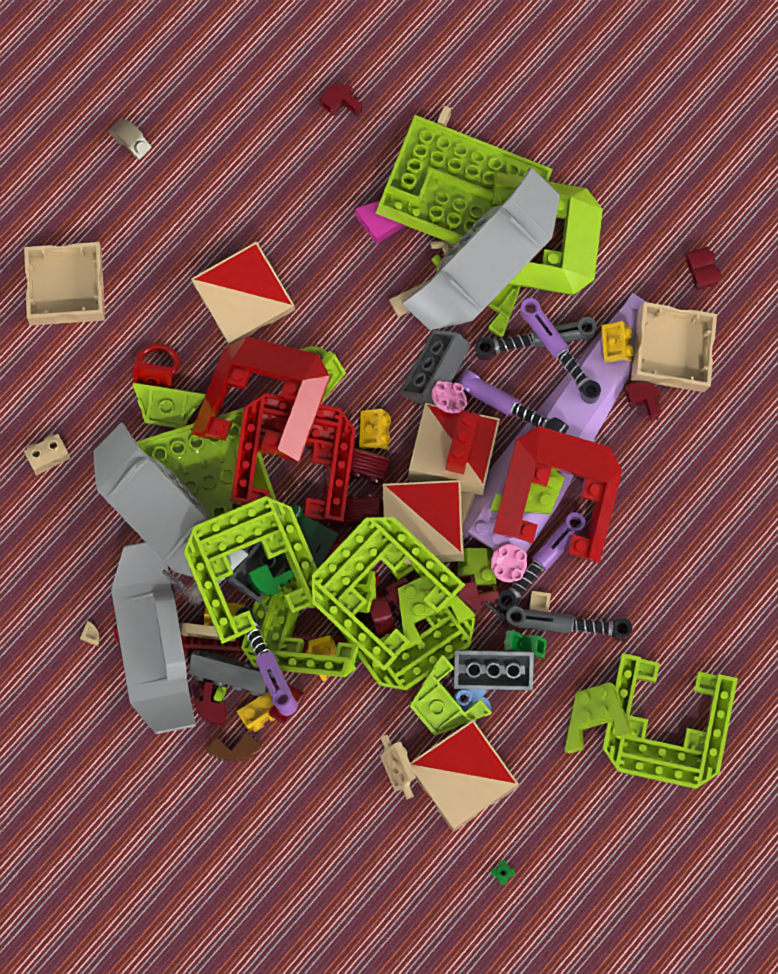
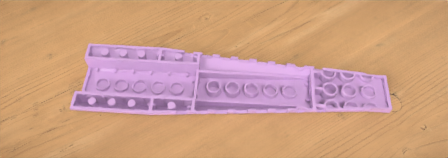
M632 293L624 306L608 324L624 321L631 327L632 338H630V342L634 351L638 308L646 301ZM602 332L576 362L579 364L580 369L584 371L583 373L586 377L599 383L601 393L598 401L593 404L585 403L581 398L578 385L574 383V378L570 377L568 372L536 412L540 416L543 415L544 418L552 419L556 417L569 426L565 434L592 442L595 440L617 397L631 375L633 356L632 362L629 363L625 360L610 363L604 361ZM592 389L586 390L588 395L596 394ZM529 422L489 470L483 496L476 494L462 527L464 536L468 537L471 535L494 551L504 544H514L527 552L533 544L494 534L493 529L498 511H490L496 493L500 495L503 493L515 440L536 428V426L532 427ZM557 471L565 480L551 515L559 505L574 475ZM524 512L522 520L538 524L534 541L551 515L527 514Z

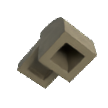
M120 118L108 130L118 144L126 146L138 160L152 148L142 136L143 133L126 119Z

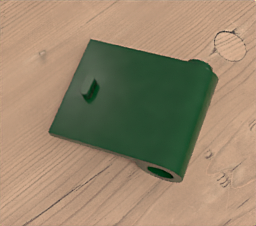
M296 504L288 505L292 507L318 569L323 564L339 534L306 517L302 512L303 508ZM285 553L280 554V556L287 559Z

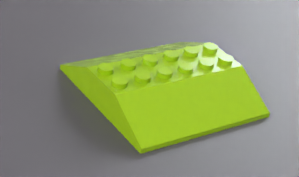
M244 408L218 416V418L232 422L226 441L212 437L206 439L191 434L194 424L136 442L149 457L164 464L207 508L211 519L241 507L231 502L230 499ZM257 452L252 487L270 490L269 498L276 500L262 455Z

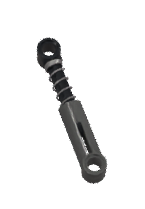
M584 317L580 321L555 325L554 327L565 342L591 340L595 335L597 325L594 319ZM588 326L591 328V331L585 332L582 330V327ZM531 330L530 334L517 335L513 338L509 336L508 339L500 338V340H493L489 337H482L476 343L475 352L480 360H489L500 353V351L507 350L508 352L510 349L517 350V348H526V346L531 345L534 348L545 347V345L534 330ZM482 346H488L490 350L484 352L480 348Z
M517 606L510 608L506 615V624L511 629L524 628L569 634L573 630H576L577 633L579 631H585V633L594 632V634L603 633V635H610L618 641L627 640L633 629L631 622L625 618L603 622L602 620L576 619L572 614L526 610ZM513 614H517L521 617V620L514 622L510 617ZM617 627H626L627 633H619Z

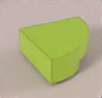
M218 686L214 702L223 703L227 686Z

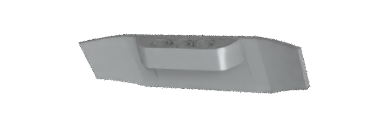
M529 168L511 196L501 206L487 211L443 257L439 264V271L424 286L403 300L402 304L429 330L473 321L552 239L559 194L533 168Z
M121 422L93 451L97 491L174 572L193 577L183 551L193 527L210 520V513L164 464L149 457L139 447L124 423ZM243 549L226 556L232 571L248 556V553ZM225 578L218 580L217 582L220 584Z
M146 542L126 545L122 551L111 592L130 704L155 734L194 727L196 723L189 694L186 663L168 565Z

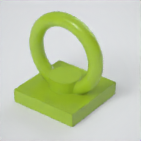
M317 346L305 347L301 350L318 354L323 358L322 362L330 375V380L322 399L324 401L346 372L336 355L331 351L327 352Z

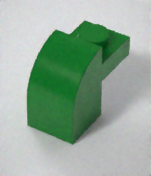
M267 564L247 574L253 588L265 596L279 594L278 585L282 588L290 584V579L294 577L292 571L289 570L273 578Z
M513 630L507 631L504 640V650L534 651V659H545L547 640L538 635H522Z

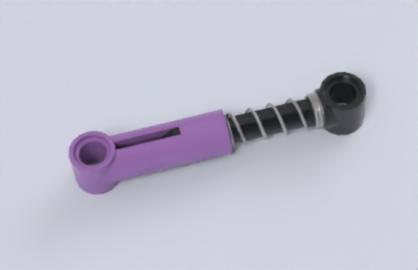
M534 298L525 299L521 304L520 310L522 319L528 322L553 358L560 359L559 362L563 363L564 369L569 371V376L573 377L574 383L578 385L582 400L588 404L596 403L601 393L599 383L586 377L583 373L584 371L578 366L579 364L574 361V357L569 354L570 347L541 310L539 302ZM532 307L535 311L529 313L525 309ZM592 389L596 394L588 395L586 390Z
M465 370L457 382L463 386L465 395L473 396L508 416L516 415L518 419H523L525 423H531L532 427L541 426L562 433H566L569 429L565 422L556 417L552 419L544 418L543 415L536 414V411L532 412L529 410V407L521 406L522 404H519L518 399L481 380L475 373L469 370Z
M578 512L569 514L563 524L532 558L533 564H529V568L525 570L523 577L516 583H513L512 587L499 593L496 605L500 612L507 613L510 608L516 606L524 590L527 591L526 588L529 584H532L536 577L538 578L537 575L541 571H547L568 547L571 534L579 535L582 533L585 526V518L582 514ZM576 520L580 523V526L572 527L570 522ZM566 532H568V534L557 545L558 541L565 535ZM508 598L512 603L509 606H505L501 600Z
M240 608L235 616L250 611L257 629L245 634L248 636L247 639L251 642V648L254 649V654L257 656L256 664L272 697L273 704L282 715H292L297 710V701L290 691L274 654L266 648L267 643L263 641L264 637L260 635V621L251 608Z

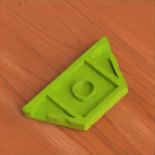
M133 382L132 385L138 398L139 407L142 410L144 422L172 428L184 427L206 395V393Z

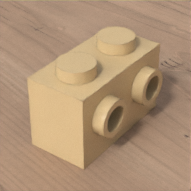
M58 434L49 435L44 438L43 442L39 444L33 443L24 451L36 476L70 459Z

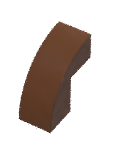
M246 734L232 750L227 748L217 738L206 749L207 753L212 757L224 762L234 763L251 759L263 750L262 746L249 734Z

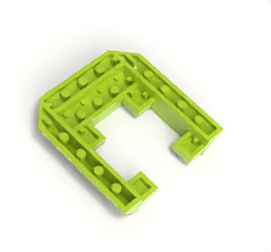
M496 172L492 206H501L515 191L524 177ZM546 181L559 194L556 218L565 219L562 250L558 252L544 249L541 264L529 262L509 284L574 295L595 279L603 209L587 188Z
M267 496L194 526L183 551L221 644L257 629L250 611L232 617L217 582L234 574L226 556L261 541L268 559L285 553L300 588L283 595L291 613L313 605L311 575L317 570V567L292 507Z
M394 517L365 518L311 575L312 604L349 639L357 644L383 671L388 668L410 641L395 628L382 642L354 616L368 602L354 587L373 566L381 560L395 573L408 559L435 584L423 600L436 613L465 586L458 577Z
M402 564L395 573L389 568L397 581L414 572L417 578L425 576L414 564ZM451 607L425 618L431 628L420 635L422 643L410 649L405 647L385 671L360 648L357 654L379 686L407 691L429 675L442 654L450 661L455 656V650H466L471 646L475 618L459 624ZM340 630V632L343 634L348 643L355 644ZM389 633L379 640L383 642Z
M288 565V567L285 569L283 573L289 570L292 571L290 565ZM369 571L354 587L368 601L358 612L369 613L372 600L376 599L374 571ZM295 576L290 579V584L282 588L278 585L279 594L264 596L260 603L255 601L252 611L260 621V635L264 637L263 641L267 643L266 648L274 654L281 671L346 677L356 670L354 663L359 649L357 644L338 642L335 656L302 653L305 644L304 640L291 638L299 611L291 613L283 595L300 589ZM313 604V605L308 606V607H309V608H315L316 606ZM245 634L241 648L254 668L259 669L256 664L257 656L254 654L251 642L248 641V636Z
M622 653L615 688L622 702L623 711L627 714L630 727L633 728L635 735L618 739L615 737L614 721L607 724L602 749L616 770L625 774L697 789L720 773L738 678L721 674L717 676L698 671L694 692L712 696L706 731L687 728L683 747L645 739L648 719L630 716L637 679L656 683L660 663Z

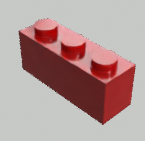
M461 410L445 470L464 475L478 428L480 414Z

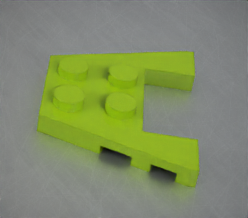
M508 284L487 305L498 313V316L490 324L488 330L499 338L504 337L521 286Z
M551 469L547 487L531 483L524 512L527 514L551 515L565 478L556 470ZM496 493L490 511H498L502 495Z
M426 576L398 588L403 634L410 641L406 649L422 643L414 624L436 613L423 600L435 586ZM457 595L450 599L440 610L451 607L459 624L475 617L474 612Z
M444 654L439 657L410 703L411 709L434 736L457 728L472 720L475 721L483 716L486 717L492 713L481 698L464 711L441 684L440 680L454 669V666Z
M608 682L576 692L565 752L570 754L584 750L583 730L614 721L616 738L623 739L635 735L633 728L630 727L628 722L629 718L623 711L622 702L614 684Z

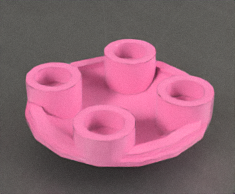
M438 381L434 385L432 399L441 410L454 414L461 412L467 406V398L463 392L464 388L460 383Z
M514 544L499 546L491 557L493 574L503 582L520 580L527 566L526 552Z

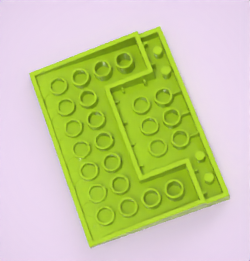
M414 115L376 214L455 245L487 211L495 207L492 205L496 172L524 177L529 168H533L545 181H549L553 169Z

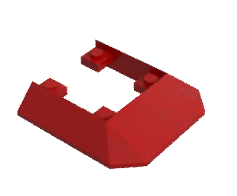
M245 337L224 348L191 434L206 439L212 437L226 441L232 422L218 418L229 387L232 386L245 390L251 373L285 381L280 398L294 402L284 432L280 434L267 430L260 448L262 451L277 454L283 459L299 463L330 380V375L319 355L251 337Z
M265 393L244 407L231 502L244 506L265 496L269 497L270 490L252 487L257 452L274 455L273 453L262 451L260 448L265 433L268 430L283 434L294 402L283 400L279 395ZM320 404L306 446L312 447L310 463L327 466L323 499L306 498L303 511L306 517L319 521V523L344 522L356 429L338 407Z
M537 426L515 440L493 533L528 543L534 542L538 524L522 520L531 483L547 487L551 469L584 478L580 497L595 501L586 538L571 534L566 553L600 563L622 469L609 446Z

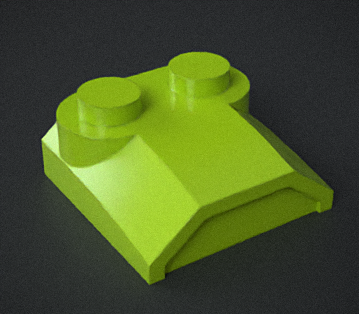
M465 548L464 561L457 562V577L474 574L477 588L496 584V576L491 569V557L494 550L488 548Z

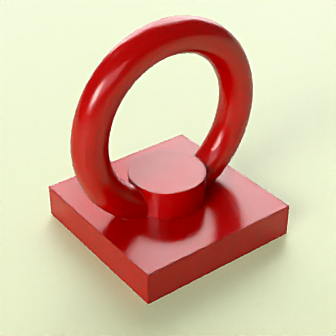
M164 344L145 346L136 355L133 366V382L172 388V376L176 374L180 367L178 353L170 346ZM161 351L171 356L173 364L171 367L142 363V360L150 352Z

